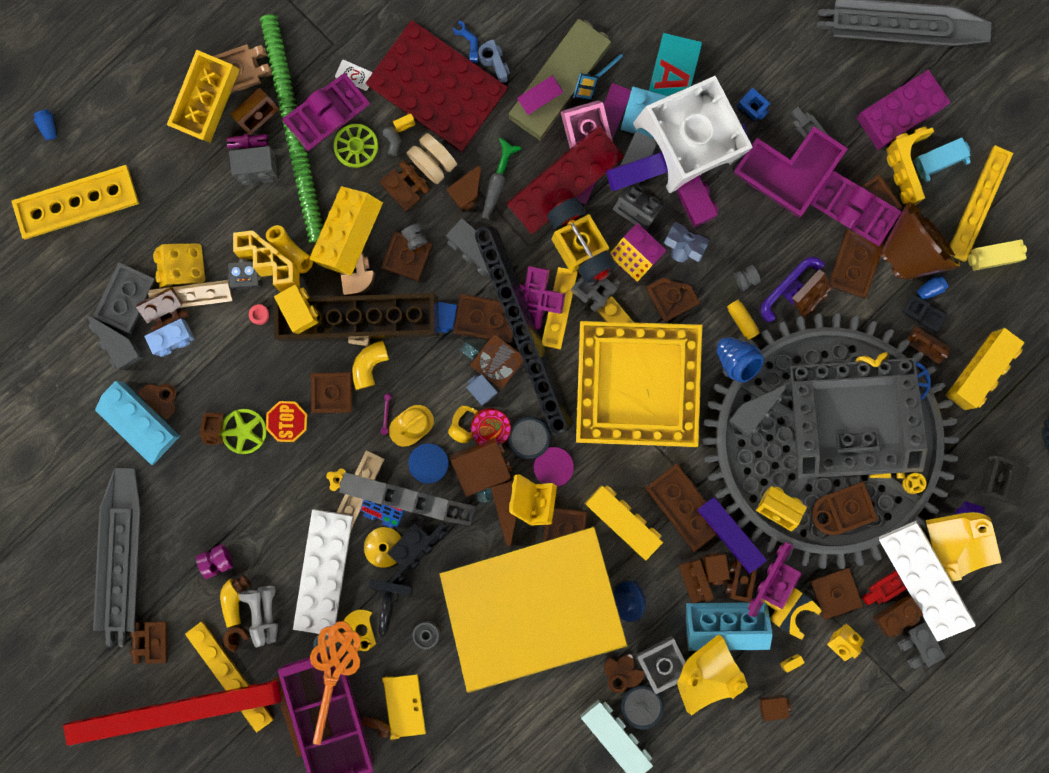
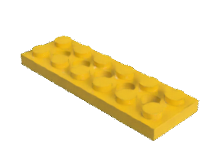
M127 165L11 201L22 238L25 240L139 204ZM113 185L118 186V193L116 195L109 194V188ZM98 191V200L91 201L90 194ZM79 197V206L72 207L71 200ZM60 203L61 210L58 213H53L52 206ZM40 209L42 216L39 219H34L33 212Z

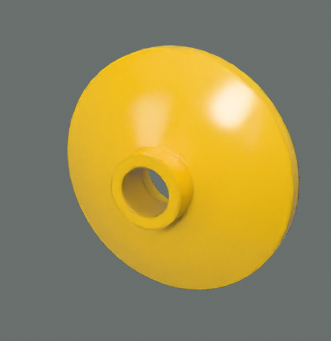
M380 527L371 531L364 542L366 558L377 567L386 568L393 566L397 562L387 553L402 537L397 531L388 527ZM381 544H385L387 546L386 551L383 552L380 550L379 547Z

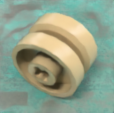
M426 133L419 140L424 151L418 146H412L406 153L432 182L439 184L444 179V173L440 167L445 171L451 172L457 166V163L441 143Z

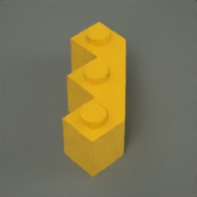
M254 231L233 233V252L240 259H253V268L261 277L273 275V285L280 293L293 285L300 287V272L290 260L281 255Z

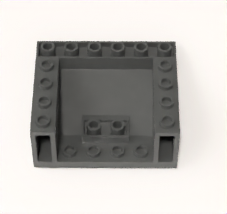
M915 358L882 360L878 367H873L864 361L790 366L798 478L923 472L928 448Z

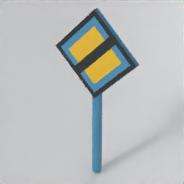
M619 54L596 75L580 73L573 98L592 101L599 77L619 61L623 55Z

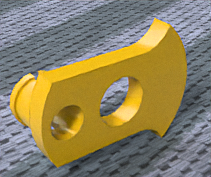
M360 609L350 613L344 621L349 623L355 632L359 624L367 627L366 635L360 636L361 645L358 649L364 652L372 648L376 641L370 623L372 612ZM362 641H367L369 643L368 647H363Z

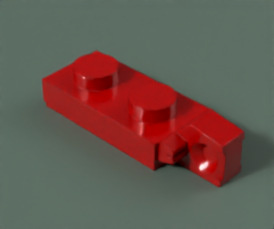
M897 570L872 584L869 587L870 592L861 598L868 605L875 601L878 604L885 603L907 588Z

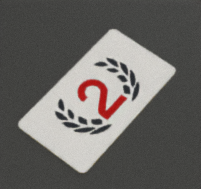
M342 60L335 77L338 78L345 72L356 87L367 91L369 87L365 83L373 72Z

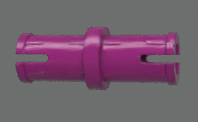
M267 134L227 136L226 142H235L234 144H227L228 149H250L251 147H267L269 145V141H260L268 139Z

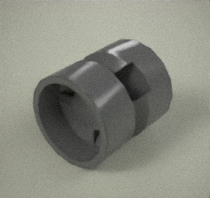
M431 620L420 622L412 634L415 645L422 649L434 647L441 635L438 624Z

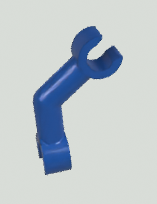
M458 21L462 29L456 30L452 27L453 33L457 36L462 35L470 41V61L478 63V38L465 28V24L462 21Z

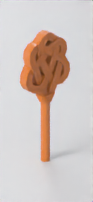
M339 621L332 626L323 628L318 636V645L312 650L310 655L311 664L316 669L324 671L323 678L325 684L313 738V744L321 745L333 687L336 686L340 674L349 676L360 667V657L357 651L361 645V637L345 621ZM343 628L345 632L341 633L338 629ZM340 642L342 646L337 652L336 643ZM328 646H329V652H330V656H331V659H330V660H329L328 653H327V649H326V647H328ZM347 650L349 653L346 655L343 661L340 662L341 657ZM319 652H320V656H321L322 663L319 662V660L317 659V655H318ZM353 659L352 667L346 668L350 661ZM334 665L336 670L331 677V667Z

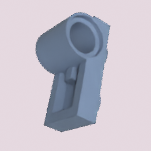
M494 40L487 41L479 48V60L484 66L493 65L499 81L505 83L508 81L507 75L510 72L506 62L502 63L500 57L503 54L500 45H495ZM486 51L493 53L491 58H485L482 55Z

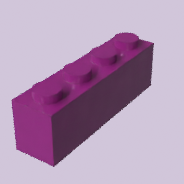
M699 176L676 190L693 228L717 217L718 207L714 200L711 201L708 195L710 194L709 188L706 183H702Z

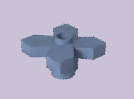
M674 222L664 244L672 248L671 257L674 260L685 262L692 258L700 262L710 240L699 234L694 235L688 232L683 225Z

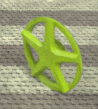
M249 409L233 411L224 420L221 434L223 442L231 451L238 454H249L261 447L266 438L264 420L258 413ZM240 413H250L256 416V418L248 423H244ZM234 416L237 427L225 430L228 421ZM259 422H261L263 427L262 439L255 435L252 430ZM226 436L238 437L236 449L228 443ZM246 439L258 444L250 450L242 451Z

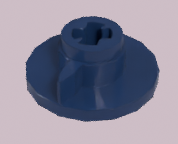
M638 581L620 583L614 592L619 616L627 622H635L645 612V595L638 586Z

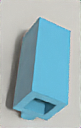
M960 138L920 155L913 161L921 179L924 178L925 182L931 180L929 175L961 161L965 165L969 164V156H971L970 147L967 142H964L963 138Z

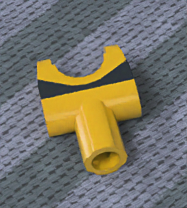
M794 588L784 609H780L766 600L764 601L765 604L775 610L770 617V621L801 640L805 635L796 626L795 618L797 614L803 610H809L817 615L822 612L810 598Z

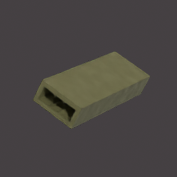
M578 19L524 93L554 75L564 92L530 115L526 114L518 101L509 112V119L536 139L542 141L561 115L560 111H563L572 100L580 73L590 75L610 48L611 41L609 37L603 32L598 33L594 30L592 24L588 21Z

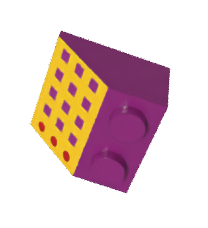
M637 223L610 253L615 262L638 282L667 250Z

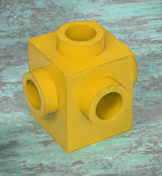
M846 623L833 633L827 645L844 661H847L851 657L856 658L862 652L861 646L864 639Z

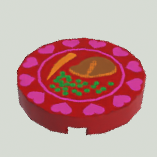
M486 408L480 410L472 419L470 430L473 439L478 444L494 437L497 443L501 442L503 444L507 441L511 425L503 411Z

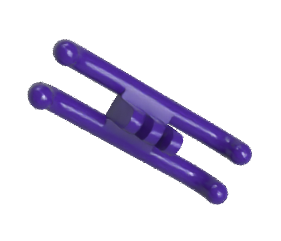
M817 257L804 259L764 300L760 312L767 323L775 320V314L771 311V306L781 295L794 305L793 296L804 286L797 278L807 267H812L816 271L824 268L825 263Z

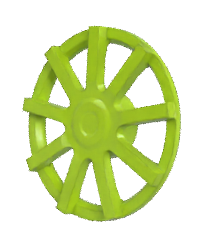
M350 124L343 127L337 133L334 140L336 157L342 164L348 167L360 168L368 165L373 161L378 151L376 135L370 128L362 124ZM358 127L356 137H353L349 128ZM363 128L367 130L369 134L363 139H360L361 131ZM345 130L350 137L349 141L340 137ZM373 137L374 145L364 144V142ZM337 142H343L347 144V147L337 149ZM364 149H374L371 157L364 151ZM349 151L348 156L343 160L339 153ZM353 154L356 157V164L348 163ZM359 154H363L368 160L360 163Z

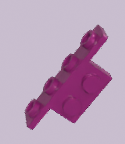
M785 542L784 545L782 544L777 551L778 558L775 563L772 562L767 570L768 577L760 583L757 590L759 592L756 599H752L748 606V610H750L749 616L756 617L765 600L780 609H784L802 575L798 570L785 564L793 548L792 544Z

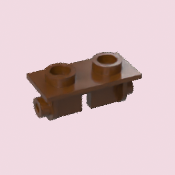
M915 326L907 339L910 341V347L918 352H922L926 357L939 365L943 358L945 359L950 353L948 351L950 347Z

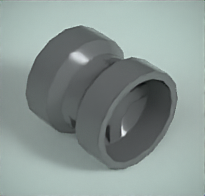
M419 223L413 224L401 231L403 237L408 240L407 245L410 250L422 247L428 242L421 233L422 229Z
M753 265L747 267L743 272L734 273L735 281L742 292L747 290L751 284L757 285L761 283L760 276Z

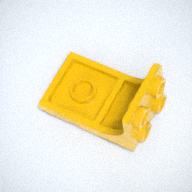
M922 127L915 130V133L909 136L908 133L901 134L891 141V145L886 149L888 153L887 161L889 166L893 167L895 173L893 175L894 181L900 187V198L903 204L912 202L917 205L925 199L910 152L913 144L924 141L934 132L933 128L927 129V127Z

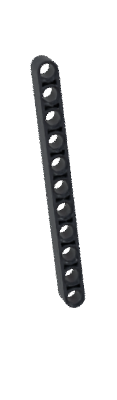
M493 226L481 227L475 232L478 248L548 426L554 434H561L572 427L573 421L500 234ZM486 231L489 233L488 240H486L485 238ZM493 250L497 253L496 259L492 257ZM500 269L504 271L503 278L499 274ZM508 287L512 291L511 297L507 294ZM515 306L519 309L518 316L514 313ZM522 325L526 327V334L521 330ZM529 344L534 347L533 353L529 350ZM536 363L541 365V372L536 369ZM544 382H546L549 385V390H546L544 388ZM551 400L556 403V409L552 408ZM558 419L563 422V428L558 425Z

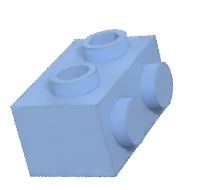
M179 319L144 336L152 354L160 357L170 354L171 350L177 347L183 348L189 345L190 341L195 339L187 321Z

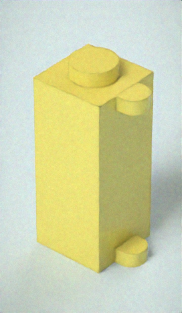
M1023 240L979 247L971 250L968 255V262L972 266L973 271L1017 263L1026 259L1025 253L1027 248L1023 245Z

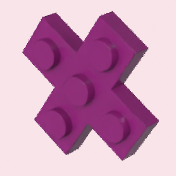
M528 266L526 285H519L536 329H541L543 310L561 314L563 312L565 293L547 290L549 269ZM508 287L507 294L511 297L512 291Z

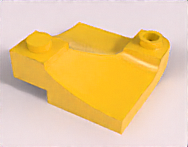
M970 512L926 520L932 548L952 582L962 580L961 577L977 569L1002 563L992 521L987 515Z
M719 634L686 661L677 680L684 706L691 715L718 700L729 697L734 699L748 687L744 674L733 660L724 638Z

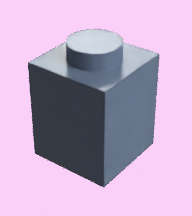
M482 374L479 377L474 375L467 382L469 385L466 388L482 406L498 394Z

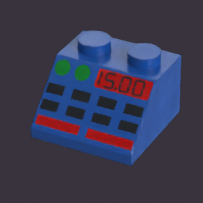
M363 500L360 511L364 512L363 516L371 520H375V518L383 520L382 524L392 529L394 526L398 527L405 514V510Z

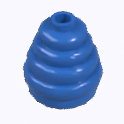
M733 337L723 338L718 342L717 355L728 377L740 383L747 382L756 376L762 368L764 358L759 348L755 345Z

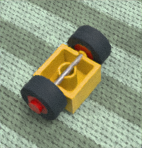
M571 198L558 203L547 214L549 222L553 229L556 230L551 240L571 273L578 270L587 284L596 280L600 281L609 275L608 273L616 268L617 264L608 251L609 247L590 214L582 217L585 214V209L578 198Z

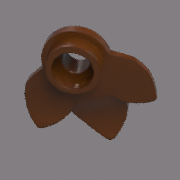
M149 384L139 390L138 395L146 399L145 403L157 414L161 413L166 420L173 415L175 411L174 399L176 398V389L172 385L162 384L157 386ZM164 390H168L170 392L169 397H165L163 395Z
M631 654L622 656L617 662L612 658H608L604 665V672L609 678L608 686L615 693H621L627 687H636L644 678L645 673L643 671L634 669V660ZM616 679H621L622 683L621 685L616 686L614 684V681Z

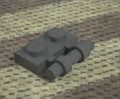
M581 277L570 291L584 303L591 298L594 301L591 309L597 312L599 308L605 306L609 296L615 294L620 282L615 278L612 282L604 278L587 284ZM600 285L604 288L601 295L596 291Z

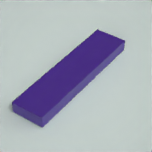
M715 497L697 510L749 574L767 561Z

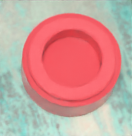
M254 305L249 311V318L253 323L263 325L268 322L270 312L263 305Z

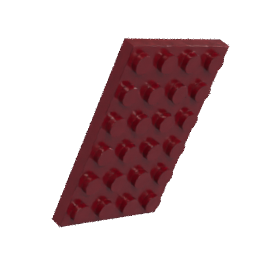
M412 20L365 83L369 88L406 114L411 113L416 121L460 152L464 151L508 90L507 86Z

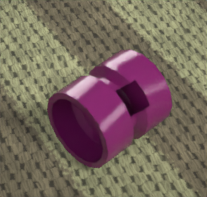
M224 544L212 548L210 553L205 551L196 556L197 566L206 580L218 575V571L224 572L233 568L232 558Z

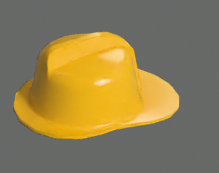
M413 405L391 422L389 427L391 440L396 445L402 447L416 443L432 429L434 417L425 406Z

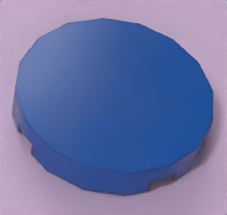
M428 443L422 444L413 450L409 457L408 465L415 479L429 484L435 483L444 477L449 463L448 456L442 448Z

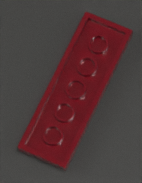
M598 125L506 204L528 231L533 234L549 221L547 214L558 203L579 196L603 176L607 170H610L621 161L624 156Z

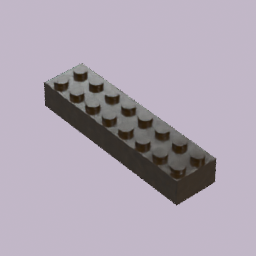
M435 293L309 297L307 301L310 306L313 305L319 315L316 317L319 323L299 334L292 332L278 303L274 299V339L281 342L439 336L438 296Z

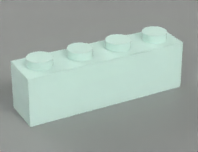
M600 700L596 701L580 715L581 719L626 773H646L653 767L650 761L653 759L645 749L641 751L637 746L639 741L632 733L630 735L624 730L625 724L619 717L615 719L612 716L611 712L613 710L606 701L604 703Z

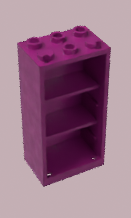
M327 651L328 657H329V660H330V659H331L330 652ZM318 654L317 659L322 663L321 656ZM310 657L282 665L278 669V674L307 773H372L374 762L349 676L340 674L336 686L333 687L327 714L333 735L322 738L321 745L313 744L314 731L308 709L321 705L325 689L324 671L316 669L311 664ZM334 665L331 667V677L336 670ZM311 668L321 699L307 703L300 672Z

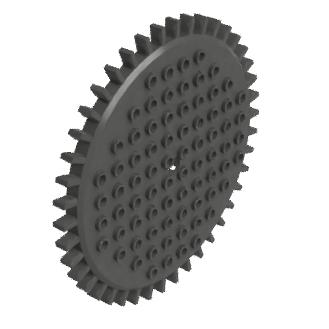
M821 313L814 316V329H806L804 318L802 316L797 317L796 325L798 332L792 334L789 333L786 323L781 322L778 326L783 338L777 341L773 339L768 330L763 331L762 336L768 346L762 350L759 349L764 358L760 371L747 382L740 383L732 379L733 381L729 388L721 384H714L713 389L724 394L725 397L722 404L708 401L706 406L719 411L718 420H703V425L716 427V438H703L702 444H715L717 452L716 455L704 457L703 462L712 463L718 461L720 468L719 472L711 473L707 476L708 481H716L719 478H723L726 487L718 490L714 496L715 498H723L725 495L730 494L734 501L733 504L725 508V511L728 514H732L738 508L745 516L737 522L740 529L744 528L750 521L757 527L749 538L752 542L757 541L763 532L771 538L766 544L765 551L771 553L777 542L783 544L788 542L793 545V548L786 559L787 561L790 559L794 548L802 550L800 565L807 566L811 552L819 553L818 565L822 569H826L828 554H836V563L840 569L845 568L844 555L846 553L854 554V561L858 566L864 565L861 551L870 548L873 558L881 560V552L877 546L881 544L879 541L880 536L916 520L920 527L925 529L927 527L926 522L918 516L921 510L925 508L928 512L934 514L939 512L935 505L928 502L932 493L938 497H947L948 495L945 490L936 487L939 477L944 480L954 479L953 474L941 470L943 460L947 462L958 461L957 456L944 454V443L954 444L959 442V438L944 436L943 426H952L957 423V419H942L940 409L948 408L953 403L952 400H943L937 403L934 393L941 391L945 387L944 383H937L930 387L927 396L921 401L928 448L923 472H905V477L912 473L922 474L926 479L925 489L917 494L907 493L902 486L903 479L897 478V473L893 476L891 475V478H869V475H867V480L864 481V484L873 503L878 518L877 521L838 535L824 534L814 526L811 519V510L817 499L863 482L861 475L798 478L793 408L788 406V402L792 401L790 366L856 362V359L861 356H868L876 360L879 354L885 352L888 353V360L908 359L902 353L910 343L906 339L900 342L897 348L889 345L888 343L894 334L892 329L884 333L882 340L874 337L873 334L877 328V322L875 321L870 322L866 333L857 331L859 324L858 316L852 317L849 329L840 328L841 316L838 313L833 315L832 327H823ZM752 340L749 341L750 344L758 347L755 342H753ZM850 346H853L855 348L854 353H851L849 351ZM822 351L827 352V358H822ZM919 352L914 354L912 358L919 362L924 354ZM795 356L799 357L800 362L798 364L794 363L793 358ZM767 362L772 364L771 369L766 368L765 364ZM934 366L926 368L929 375H932L936 370ZM723 369V370H722V373H723L726 377H728L726 371ZM783 373L789 375L788 380L782 378ZM925 374L918 378V382L927 383ZM756 378L761 380L760 386L755 385L754 381ZM786 386V389L783 391L786 393L779 403L775 402L771 407L773 412L767 419L763 417L759 423L761 427L755 435L745 436L727 422L733 412L740 405L746 403L743 400L745 395H748L751 401L773 389ZM919 386V392L921 395L924 393L926 387ZM779 417L784 420L782 425L777 423ZM767 434L772 435V441L766 440ZM740 439L744 440L745 445L743 447H740L738 445V441ZM784 445H787L789 447V451L787 453L783 451ZM757 450L762 454L760 458L755 457ZM773 462L778 463L777 469L772 468ZM745 467L750 468V474L746 475L744 473ZM790 473H793L795 475V479L793 481L789 480L788 478ZM765 478L767 480L766 486L761 485V479ZM835 479H838L840 482L837 487L833 484ZM807 484H810L812 487L810 492L805 490ZM879 485L884 486L883 492L878 491ZM770 486L781 488L786 495L791 498L800 499L802 504L807 506L799 525L792 532L756 511L764 493ZM751 495L756 497L754 503H751L749 500ZM897 496L901 498V502L899 504L895 502V498ZM821 512L817 517L818 522L825 524L828 520L827 514ZM885 513L890 514L889 520L884 519ZM802 529H805L807 532L804 537L800 535Z

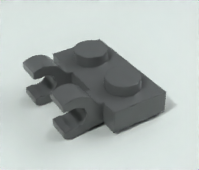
M922 621L906 630L909 636L897 642L900 650L906 651L914 645L918 651V655L907 660L910 668L916 669L923 665V663L926 667H930L946 658L926 621Z

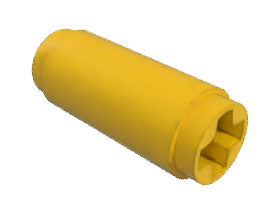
M739 299L727 306L730 315L744 337L750 340L760 333L759 328Z

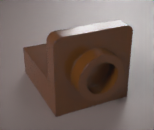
M203 413L199 431L203 443L208 445L223 444V437L221 435L225 420L223 413Z

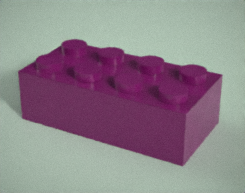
M927 70L863 110L856 118L877 150H880L895 140L897 136L907 133L946 108L951 102L931 72Z

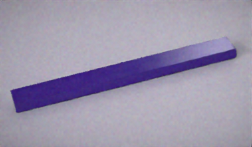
M741 124V126H742L744 132L746 133V135H747V137H748L747 130H746V125H745V124ZM661 151L607 170L606 173L611 191H615L666 173L668 169Z

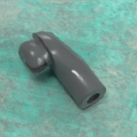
M386 127L383 130V136L388 138L390 142L387 154L396 157L401 144V137L394 127Z

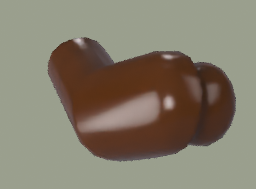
M364 716L362 719V726L378 729L379 737H389L391 728L388 724L380 719Z

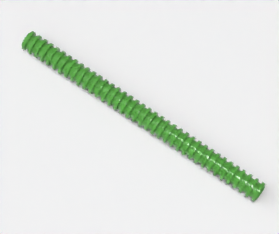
M267 14L260 18V22L262 23L261 27L265 35L264 40L266 41L268 58H270V68L273 70V81L276 82L274 86L277 88L275 90L278 94L277 99L280 100L278 102L279 106H281L279 109L282 112L281 117L284 118L296 109L297 105L294 104L296 99L293 98L295 95L292 92V81L289 80L291 77L288 74V63H286V54L283 51L284 45H282L283 40L281 39V33H279L277 15ZM285 124L283 127L286 130V141L289 142L287 145L290 148V159L293 160L291 164L294 165V177H297L295 182L298 183V195H301L299 197V200L302 201L300 205L303 207L302 213L305 214L303 218L306 219L304 223L307 225L306 231L309 232L307 236L310 237L308 241L311 244H316L323 224H321L322 218H319L321 213L318 212L320 208L317 206V195L314 194L316 190L313 188V177L310 176L312 172L309 170V159L306 158L308 154L305 152L304 146Z

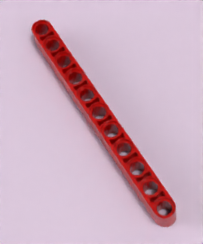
M276 680L77 720L63 724L66 745H74L268 706L282 702L279 683Z

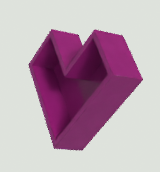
M816 127L810 130L791 159H788L756 138L752 144L753 148L746 153L733 174L800 218L848 148Z

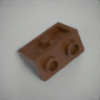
M694 559L680 564L679 570L691 603L714 599L701 561Z

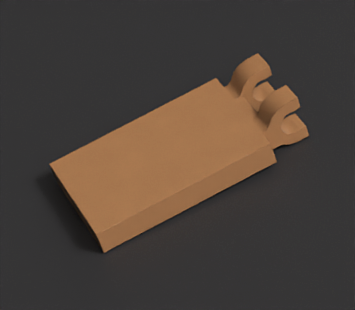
M246 44L213 56L240 69L231 93L260 84V77L272 75V70L268 63L260 67L258 65L257 59L268 56L266 49L262 45L250 49V46Z

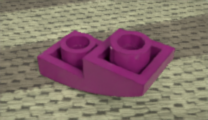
M552 75L517 99L526 114L530 115L561 95L564 91L554 75Z

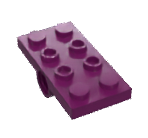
M344 72L323 89L320 88L312 93L303 104L286 115L282 121L304 148L310 151L367 108L370 103Z
M835 171L831 172L810 204L878 246L881 245L901 214L900 210Z

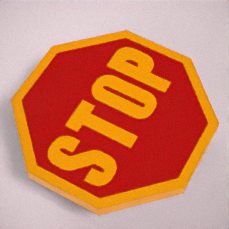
M279 401L267 412L266 430L278 442H295L307 431V413L296 402Z

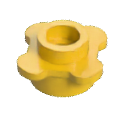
M344 469L327 473L326 477L330 481V489L332 491L340 488V481L344 476V472H346Z

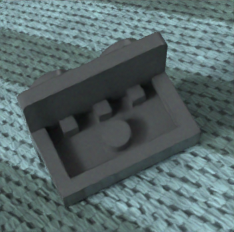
M632 184L619 196L613 210L636 225L638 223L644 230H647L663 205L657 198L646 194L641 187Z

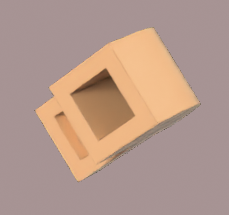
M362 252L356 264L357 273H352L351 276L341 275L344 296L362 295L368 292L374 284L375 273L373 270L366 271V269L370 268L368 257H364Z

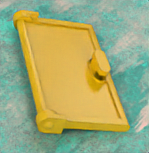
M418 674L383 677L389 725L391 728L390 739L426 734Z

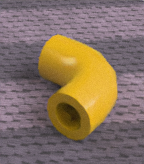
M276 225L268 229L266 239L270 245L290 260L300 273L309 271L313 265V261L309 260L310 255L291 240L284 228Z
M384 340L363 348L355 358L352 374L356 390L375 385L372 375L373 367L379 362L389 360Z

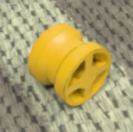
M912 473L903 479L902 486L907 493L917 494L925 489L926 479L922 474Z

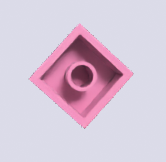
M598 100L560 111L570 149L598 125L612 141L603 102Z

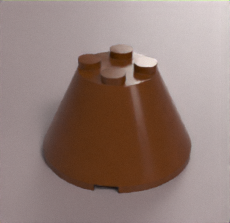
M912 202L907 203L882 248L883 251L880 252L881 257L886 262L889 261L892 264V272L897 278L901 277L908 280L960 267V262L958 260L955 262L952 258L955 256V253L929 218L925 219L921 215V210Z

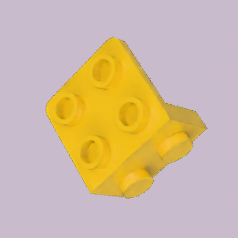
M162 244L155 249L153 259L157 263L156 281L159 283V288H168L173 284H200L205 281L202 246L200 244Z
M520 474L515 475L514 482L512 483L511 501L509 503L510 513L530 525L552 524L557 485L554 483L535 484Z

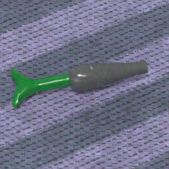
M499 138L502 156L497 171L491 176L488 184L484 211L481 217L484 220H489L491 212L503 190L506 180L504 172L510 155L522 149L521 146H511L503 138Z

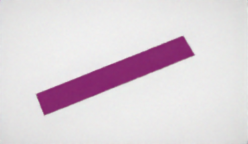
M612 83L603 104L612 140L632 91ZM595 182L576 197L580 203L587 204Z

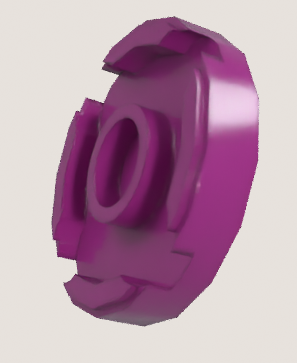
M549 447L544 454L535 459L534 473L542 484L554 483L559 487L564 485L572 476V458L563 449Z

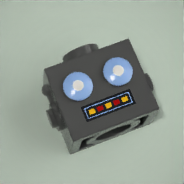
M239 259L238 263H228L229 275L227 277L230 288L233 290L262 288L261 278L263 277L255 271L253 262H250V259Z

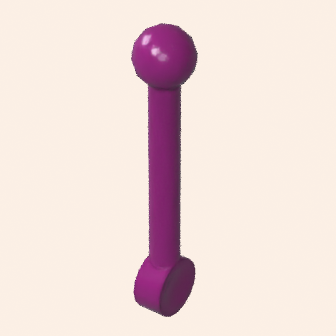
M389 393L384 395L383 428L380 430L382 435H387L389 432L387 422L389 401L392 399Z

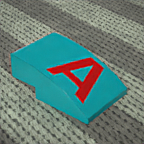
M663 33L649 91L671 96L691 87L702 42Z

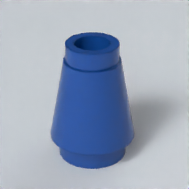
M49 109L34 113L33 120L45 140L56 138L53 114L50 113Z
M941 274L938 276L934 275L917 290V293L921 299L925 300L944 293L945 289L949 288Z

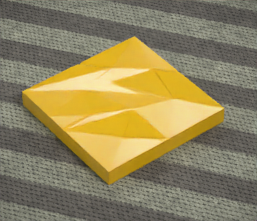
M580 321L576 442L698 447L702 325Z

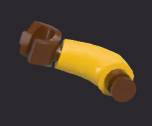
M244 574L240 576L241 579H229L223 585L220 593L226 627L229 628L224 635V644L233 652H236L239 646L235 640L236 633H239L244 640L251 638L250 632L246 628L239 626L241 624L239 593L246 591V587L250 588L252 586L250 580Z

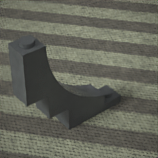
M344 472V476L340 481V493L453 523L470 526L476 507Z

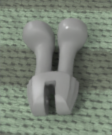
M263 586L257 588V590H247L239 593V599L247 602L251 609L252 626H250L249 631L255 647L264 646L265 642L267 644L276 642L278 623L273 622L272 600L276 593L275 586ZM260 600H262L263 603V622L261 618Z

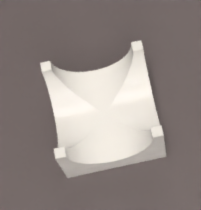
M716 76L646 106L633 122L636 130L640 128L647 130L658 143L667 164L668 183L666 188L669 193L676 191L688 181L719 165L737 163L753 148Z

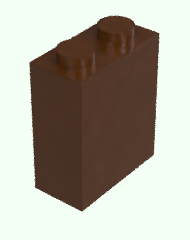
M495 437L450 456L466 497L511 479L509 472L513 470L509 461H504L502 454L505 451L501 442H496Z

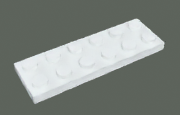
M317 509L312 510L293 630L320 634L323 628L336 623L353 521L352 515Z
M917 520L879 537V541L910 595L924 614L923 617L937 642L975 627V621Z

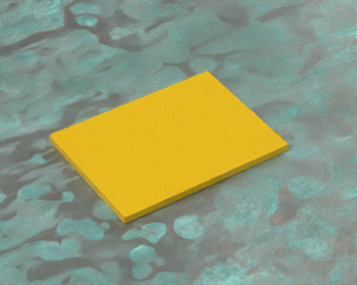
M594 527L440 573L468 693L628 646Z

